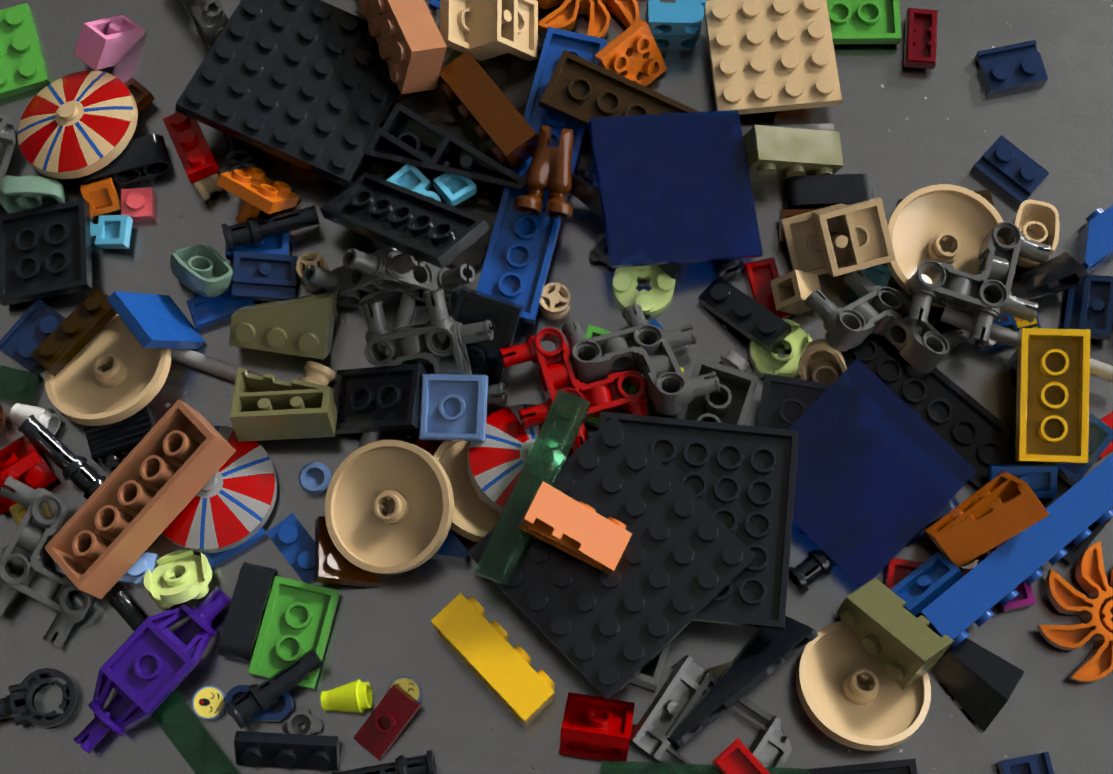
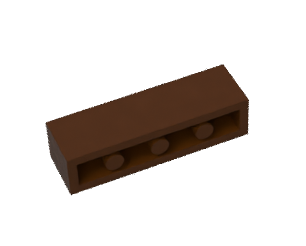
M468 50L440 70L439 75L443 81V84L440 85L441 90L450 101L454 98L457 100L459 105L456 107L467 122L471 119L475 122L476 126L473 127L475 132L484 143L487 140L492 143L493 147L490 149L501 164L506 161L514 170L533 156L538 137L537 133Z

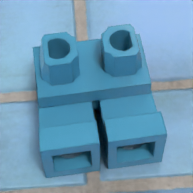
M647 0L644 21L647 22L659 50H687L696 46L704 17L706 0H674V3Z

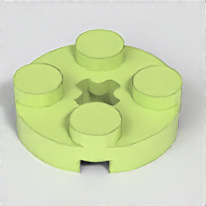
M642 252L620 263L614 272L612 282L614 299L622 310L627 306H631L635 313L633 305L639 304L643 314H650V316L657 315L668 307L672 301L675 279L671 278ZM640 279L650 281L649 287L651 290L642 289L638 291L636 289L638 287L637 281Z
M782 319L791 325L792 330L780 343L784 344L785 350H790V354H786L784 358L778 357L774 352L769 353L751 340L749 357L755 373L759 377L764 378L765 374L800 379L799 361L801 353L807 343L812 341V338L795 321Z
M183 549L162 556L156 561L158 567L152 573L148 569L144 576V586L149 597L157 603L159 608L168 609L173 605L204 597L209 592L208 584L212 578V569L204 554L201 553V556L194 555L193 550Z

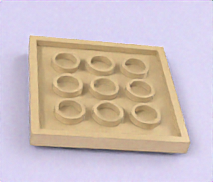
M827 0L706 1L704 17L718 117L841 105L842 97Z

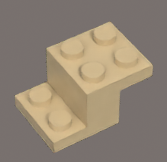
M440 0L439 31L447 47L461 53L468 50L479 61L505 53L513 54L526 61L538 59V1Z
M880 197L852 205L840 203L781 219L793 270L816 275L828 273L835 277L896 260Z

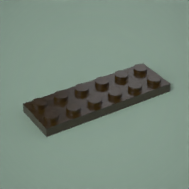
M566 50L563 51L538 105L545 110L706 183L710 182L733 129L732 126Z

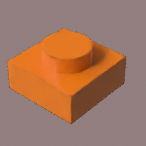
M111 177L81 185L82 196L90 206L91 218L121 209V202Z

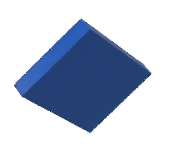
M114 291L107 298L110 305L143 348L199 349L205 343L204 339L170 295Z

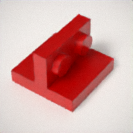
M25 435L0 450V490L2 487L7 486L4 483L9 476L35 490L37 488H44L58 479L55 472L38 451L37 446ZM0 495V514L2 516L17 506L18 503Z
M568 692L561 726L559 754L626 765L635 703L611 699L608 702L602 697Z

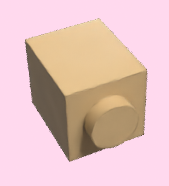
M793 270L770 281L776 310L796 315L810 311L811 309L804 304L806 298L817 289L821 290L818 275L799 270Z

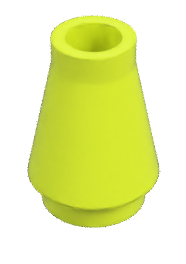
M360 679L321 692L323 711L364 713L365 709H371L373 705L370 683L361 682Z

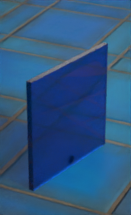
M738 110L673 114L662 112L655 115L589 119L611 268L676 263L689 265L691 262L756 258L763 255Z
M857 358L788 430L799 431L793 522L800 528V534H806L859 587H862L871 581L977 471L920 418L919 412H914Z

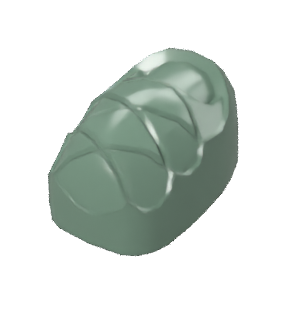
M6 175L0 179V205L8 214L65 203L62 183L55 179L34 175L19 177Z
M203 243L180 249L172 253L170 257L172 274L182 284L199 295L213 298L228 290L233 275L232 267L216 250Z

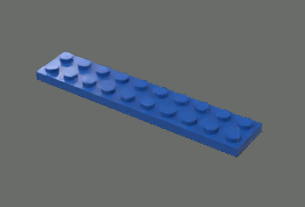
M548 27L524 119L537 133V136L541 125L551 127L550 147L559 148V140L563 128L573 130L571 172L574 173L586 128L538 105L564 50L598 65L594 55L607 45L608 40ZM532 157L514 170L510 167V170L526 178ZM505 186L476 291L523 306L519 321L535 324L562 219L550 218L544 214L545 205L549 199V189H546L543 196L542 215L535 216L513 209L514 199L518 196L527 195V188L525 187L521 190Z

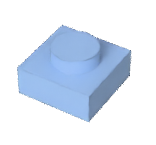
M144 552L118 582L145 587V573L148 569L152 573L158 565L156 561L160 556Z

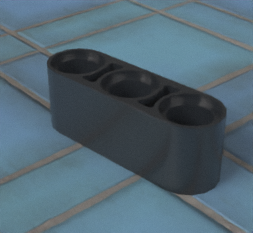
M151 134L131 139L115 160L104 168L81 177L82 185L111 177L114 186L166 172L170 169L171 164L164 137L158 134Z
M869 174L803 175L789 177L784 180L786 209L825 208L840 203L852 205L875 198L873 176Z
M247 562L243 563L219 642L218 654L220 656L251 663L275 576H278L277 569Z

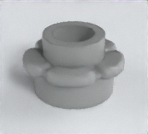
M730 349L725 356H720V359L723 361L722 365L743 372L749 367V363L734 350Z

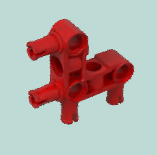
M544 328L538 334L529 336L525 343L499 349L504 369L529 361L533 364L535 363L546 397V403L518 410L519 418L523 420L521 423L523 429L525 430L550 421L552 424H559L562 429H566L573 450L572 453L589 439L584 423L587 420L600 417V411L615 413L623 410L627 411L628 414L649 416L645 406L648 403L645 391L646 380L642 374L634 370L609 374L604 380L590 384L580 383V380L575 379L569 361L571 357L569 347L562 333L555 328ZM551 341L555 344L556 350L551 352L545 351L540 343ZM622 384H633L637 389V393L627 394L623 390ZM564 400L573 402L576 406V411H564L560 406V402Z

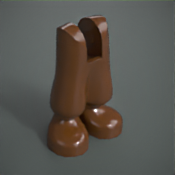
M541 125L533 157L525 178L528 194L516 197L513 209L522 213L541 216L543 196L546 189H549V199L545 205L544 214L547 217L556 219L572 218L573 208L565 201V196L570 192L572 185L573 130L563 128L559 140V148L550 147L551 127Z

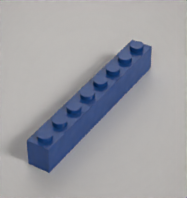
M1113 454L1046 508L1050 514L1048 517L1004 542L915 617L918 618L923 615L930 621L927 627L940 637L948 635L954 640L951 644L953 647L961 643L969 636L965 630L974 622L980 627L994 615L990 608L998 602L1005 606L1019 594L1015 588L1024 581L1029 586L1043 574L1040 569L1043 564L1049 561L1053 566L1068 553L1064 549L1067 544L1073 541L1077 546L1092 533L1088 529L1091 524L1096 521L1101 526L1113 516Z

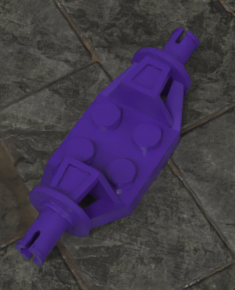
M215 586L213 591L197 608H190L187 604L182 603L179 608L147 617L99 669L93 701L88 704L94 712L95 718L74 738V741L77 744L80 743V747L90 754L109 731H115L124 736L127 733L126 729L151 716L199 664L211 637H215L218 634L211 627L213 625L211 621L231 602V599L220 588ZM185 617H191L175 632L170 629L171 626ZM114 688L118 694L109 707L105 709L103 707Z

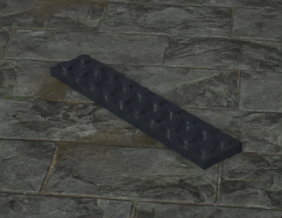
M873 333L866 337L859 346L845 352L840 351L844 357L850 381L854 385L863 389L866 395L883 407L884 410L977 487L982 488L988 483V464L1037 463L1015 462L1016 433L936 367L928 374L916 371L885 336ZM1058 468L1057 498L1038 499L1046 509L1077 482ZM1112 517L1101 526L1096 521L1091 524L1088 529L1092 533L1077 546L1073 541L1067 544L1064 549L1068 553L1063 558L1071 565L1076 562Z

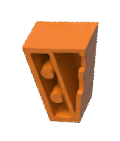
M1004 471L927 528L925 532L941 554L960 568L961 566L971 564L980 555L1048 517L1050 514L1028 483Z
M544 481L536 490L518 526L522 531L609 575L615 571L632 536V533L625 530L627 526L624 523L611 517L606 519L596 513V510L591 506L574 500Z

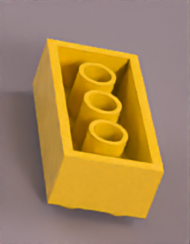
M1021 328L1018 331L1015 462L1088 463L1091 329Z
M462 593L458 594L431 620L435 632L518 721L527 728L555 701V683L542 669L537 673L531 667L532 663L530 661L532 659L519 645L513 648L508 643V634L498 622L494 620L492 623H489L485 619L484 608L473 596L466 599Z

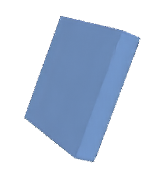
M422 374L419 439L485 442L488 376Z

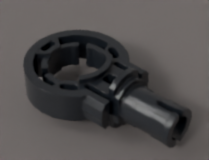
M53 668L36 670L26 676L20 684L8 687L11 694L0 699V719L12 717L16 726L27 723L41 728L58 726L64 723L76 708L77 691L75 685L60 670ZM43 676H56L66 682L63 686L56 679L54 681L56 686H59L62 691L63 698L59 708L63 711L67 701H69V704L60 716L52 720H47V718L57 716L58 713L55 710L50 713H41L36 711L32 704L35 690L42 684L52 683L51 678L41 679ZM68 689L70 690V696H69V697H68V695H67V690H68ZM26 701V705L18 707L19 702ZM36 717H41L43 720H37Z

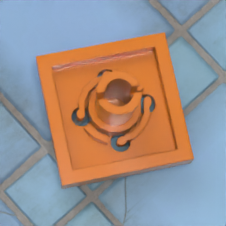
M638 19L594 55L599 66L645 87L667 70L647 22L642 19Z
M254 166L220 173L216 183L217 186L244 200L236 217L238 223L246 222L249 217L256 218L257 220L260 210L267 214H272L296 207L300 195L291 191L292 187L287 183L269 179L265 176L266 173L263 170Z

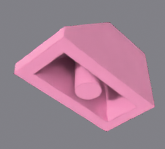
M124 14L83 24L73 54L81 59L88 68L96 71L115 66L141 39L145 30Z

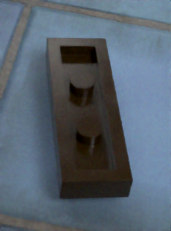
M96 288L29 355L32 360L55 377L117 314L108 302L107 298L109 296Z

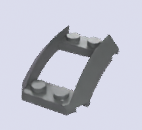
M686 655L670 667L673 672L638 725H632L630 741L675 774H706L668 746L670 742L667 738L695 706L702 693L705 694L718 678L696 663L692 657ZM743 696L727 710L760 731L749 750L770 774H778L793 751L789 738L785 736L780 722L782 720Z

